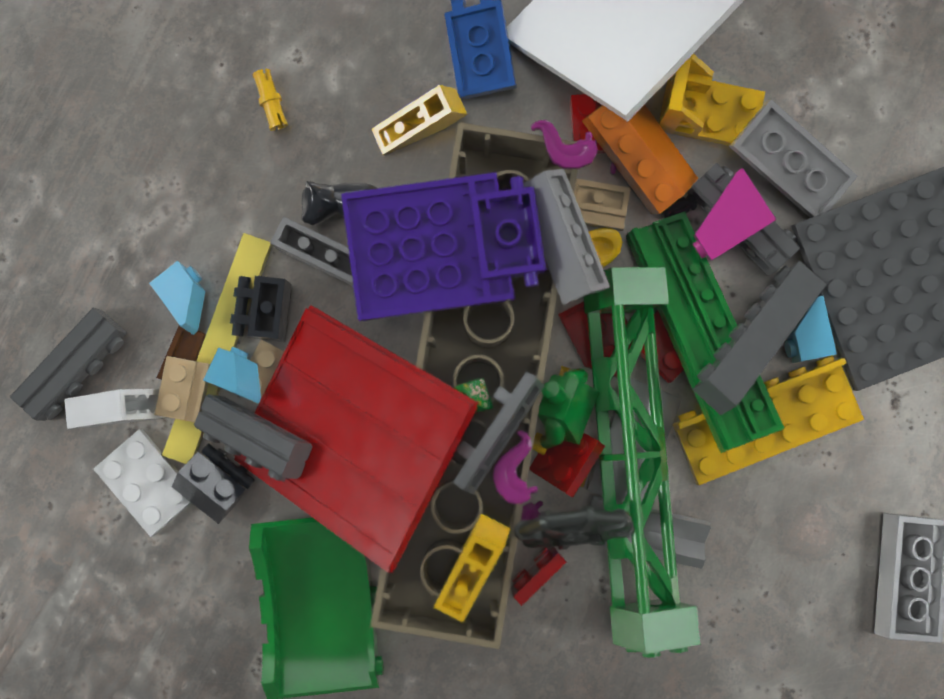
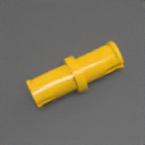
M263 69L257 70L252 76L260 96L258 102L260 107L264 108L270 131H275V127H277V130L284 129L288 126L280 104L282 97L276 91L271 70L265 69V73H263Z

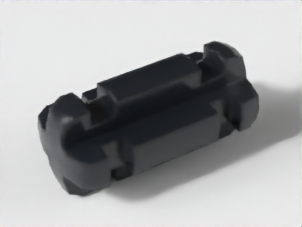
M689 194L686 198L678 199L661 213L664 219L682 212L688 213L690 209L693 211L697 208V202L694 196Z

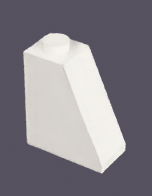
M119 389L64 399L67 429L165 418L154 415L160 389Z

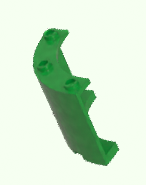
M313 517L251 524L249 552L256 580L262 579L264 593L259 596L261 624L267 625L268 643L262 644L261 685L266 698L285 699L379 688V675H384L383 656H378L376 628L371 627L377 586H372L369 558Z

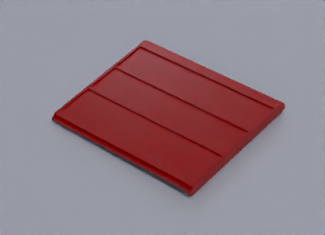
M310 305L309 308L305 309L254 412L312 444V450L308 459L304 462L305 466L301 476L298 479L286 478L285 481H279L268 476L269 470L267 468H257L245 462L246 456L242 454L240 456H233H235L234 460L386 572L392 573L459 445L479 402Z

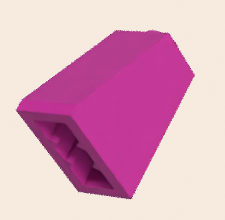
M743 168L734 174L694 234L696 242L692 245L701 259L707 257L709 261L715 259L776 220Z

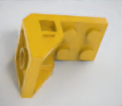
M693 53L667 80L658 123L669 134L730 146L763 106L765 91L712 81L714 71Z

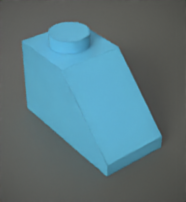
M176 261L152 280L150 285L178 324L194 335L199 328L206 291L199 283L202 278L192 266L186 268L179 261Z
M823 296L816 298L784 343L785 352L791 358L792 363L837 354Z
M232 347L230 351L218 348L203 381L258 404L261 400L258 365L247 359L249 354L235 347Z

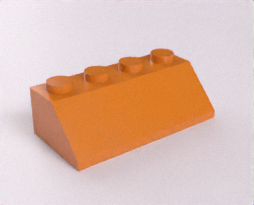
M645 104L629 121L621 118L603 105L582 120L650 214L662 213L680 199L697 181V175Z

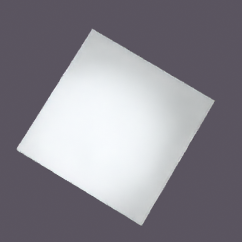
M533 0L507 26V33L510 45L621 118L629 121L744 0Z

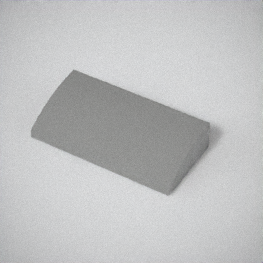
M630 378V384L651 416L648 384ZM661 390L665 442H667L682 399ZM633 410V417L644 428L643 424L641 423L635 411ZM613 411L609 422L612 454L624 453L622 421L617 413ZM636 441V451L645 452ZM598 457L593 465L585 489L603 496L600 460ZM637 459L638 471L645 459ZM625 460L613 461L616 501L623 502L628 493ZM648 481L640 494L641 503L650 481Z
M884 513L874 634L888 639L942 643L944 627V520Z

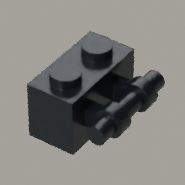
M239 276L238 287L234 288L233 297L236 298L234 314H231L230 323L233 324L232 336L243 337L244 328L249 325L248 336L254 339L285 342L292 284L283 278L255 276L254 288L249 289L251 278ZM248 299H252L250 316L246 315Z
M208 443L202 449V454L197 452L179 470L171 487L219 524L239 502L244 491L252 486L255 479L247 474L248 470L242 465L238 467L226 457L227 453L219 448L217 450Z

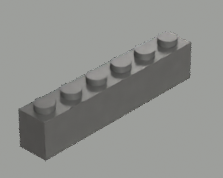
M798 261L790 268L785 265L778 271L773 278L776 280V283L774 285L770 284L759 295L762 301L759 304L755 303L745 313L744 317L747 318L745 323H739L731 331L729 337L732 340L728 344L725 342L713 355L716 358L714 363L707 364L697 375L700 381L693 391L720 415L728 412L740 403L827 285L801 261Z

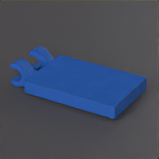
M451 0L452 11L444 13L456 85L461 100L517 88L501 0H480L481 4L466 7L465 0Z

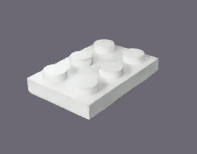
M139 429L93 469L147 534L152 537L187 508L191 502L171 487L179 471L167 457L162 456L163 452L143 429Z

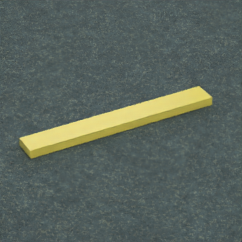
M243 233L197 362L211 364L218 348L230 351L232 347H236L239 337L232 336L233 324L230 323L231 314H234L236 298L233 297L234 288L238 287L239 276L250 277L249 289L254 288L255 276H262L273 246L269 241ZM248 299L246 315L249 312L252 299ZM208 383L206 395H218L220 388ZM175 419L162 456L186 464L197 453L204 432L195 428V422Z

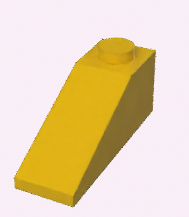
M438 85L371 130L382 154L387 155L449 127L468 114L455 88Z
M483 514L480 515L434 608L461 622L464 621L502 553L511 528Z

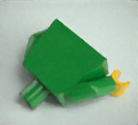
M561 366L559 375L553 374L550 380L544 384L545 387L542 390L543 398L539 405L538 417L544 425L545 434L536 433L532 450L544 455L547 449L555 447L563 441L577 445L580 444L599 394L598 390L586 384L588 373L584 369H571Z

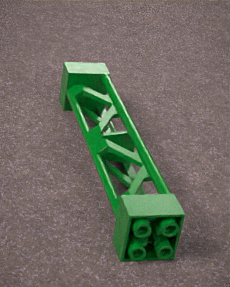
M611 267L604 270L610 287L601 292L585 295L583 298L585 314H587L593 388L599 391L595 402L598 441L605 445L599 456L604 511L626 510L634 524V531L631 534L632 544L627 537L613 538L606 541L612 606H610L613 644L625 647L626 652H641L642 657L654 658L661 656V651L669 650L671 653L688 652V647L701 645L697 606L680 602L653 311V308L669 304L666 268ZM624 313H634L625 327ZM600 314H612L615 349L610 357H604ZM632 340H633V343H632V345H631V347H630V349H629V352H628L627 349H628L630 343H631ZM643 345L645 347L651 416L630 384V376ZM616 370L618 375L619 396L610 385V382ZM614 410L622 421L624 453L612 454L608 411ZM633 410L635 411L639 420L643 424L644 428L633 417ZM636 441L645 452L636 451ZM637 459H645L638 471ZM625 460L628 493L622 504H616L613 461ZM648 481H650L641 503L640 494ZM657 494L664 567L645 539L643 530ZM628 558L634 566L637 592L636 603L625 604L621 559ZM649 587L659 599L650 600Z

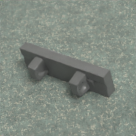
M526 371L512 393L499 386L493 398L504 406L476 448L465 441L461 443L456 452L468 459L453 483L472 494L475 493L545 387L538 378Z

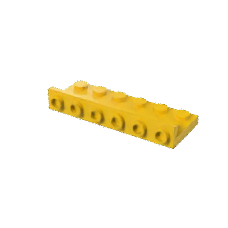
M833 355L815 361L817 367L810 370L803 366L788 372L790 378L779 381L778 377L764 381L785 429L724 453L719 451L703 412L696 414L695 410H691L679 415L680 421L673 423L672 426L696 485H702L863 421L864 417L842 368V365L847 364L845 358L834 360Z

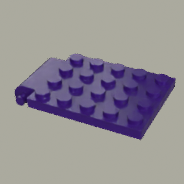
M493 172L341 193L358 321L362 322L515 300L512 278L524 276L526 287L538 286L537 274L547 270L534 187H524L523 177L516 176L510 178V190L500 191L497 173Z

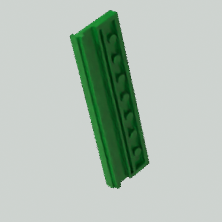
M682 212L655 221L651 225L639 229L637 227L633 228L626 234V240L638 267L666 268L669 304L656 308L693 390L700 381L697 377L699 372L707 364L714 363L716 358L713 355L725 342L728 344L732 340L729 334L737 326V323L707 258L701 259L692 245L696 242L694 238L695 232L686 213ZM760 375L740 403L722 415L694 392L721 453L785 429Z

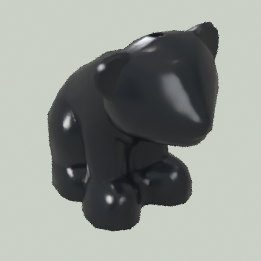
M306 181V187L302 192V221L310 225H316L338 213L344 217L341 193L377 189V187L367 183L328 185Z

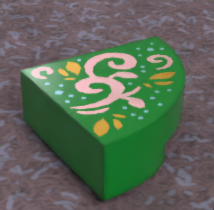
M483 378L454 387L456 390L479 402L476 409L477 412H484L494 408Z

